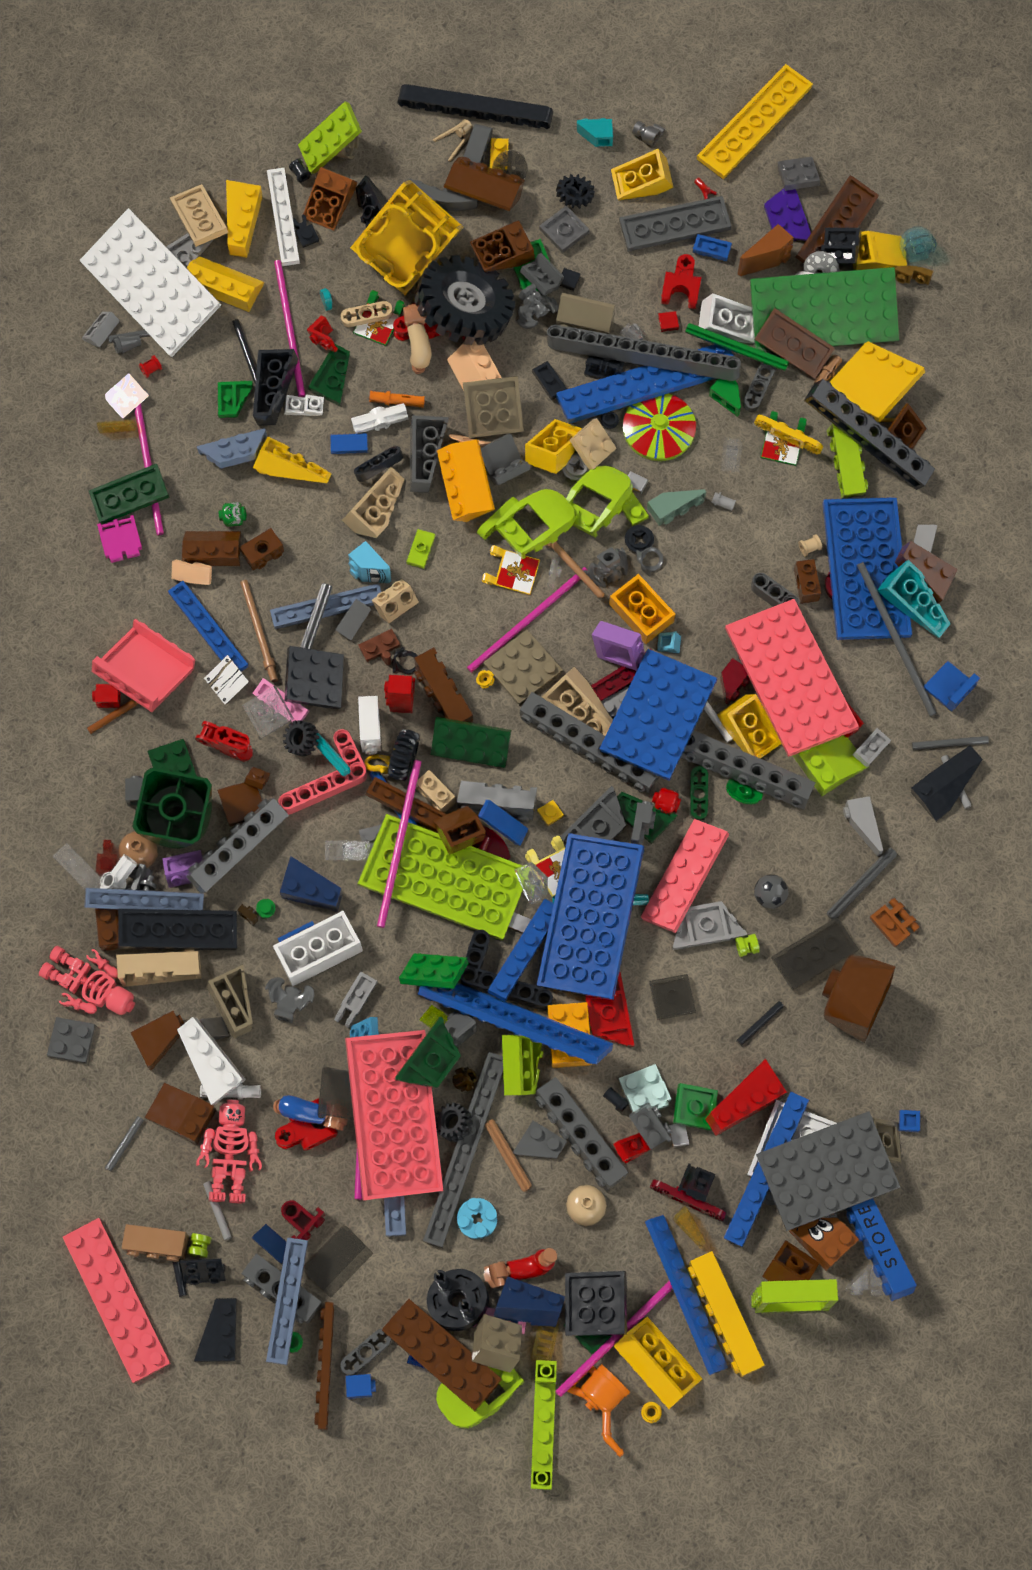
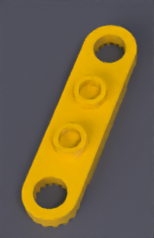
M757 415L754 421L758 428L761 427L760 429L763 428L764 431H770V434L797 447L805 448L807 451L810 450V453L819 455L823 449V445L819 441L806 436L801 430L789 428L784 422H777L764 415Z

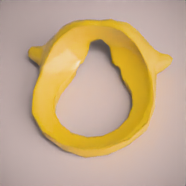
M377 754L371 755L364 760L367 770L388 774L389 767L383 765L373 766L369 765L368 762L372 759H381L389 766L390 756Z

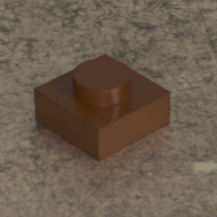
M252 767L245 777L244 783L262 790L270 778V773Z

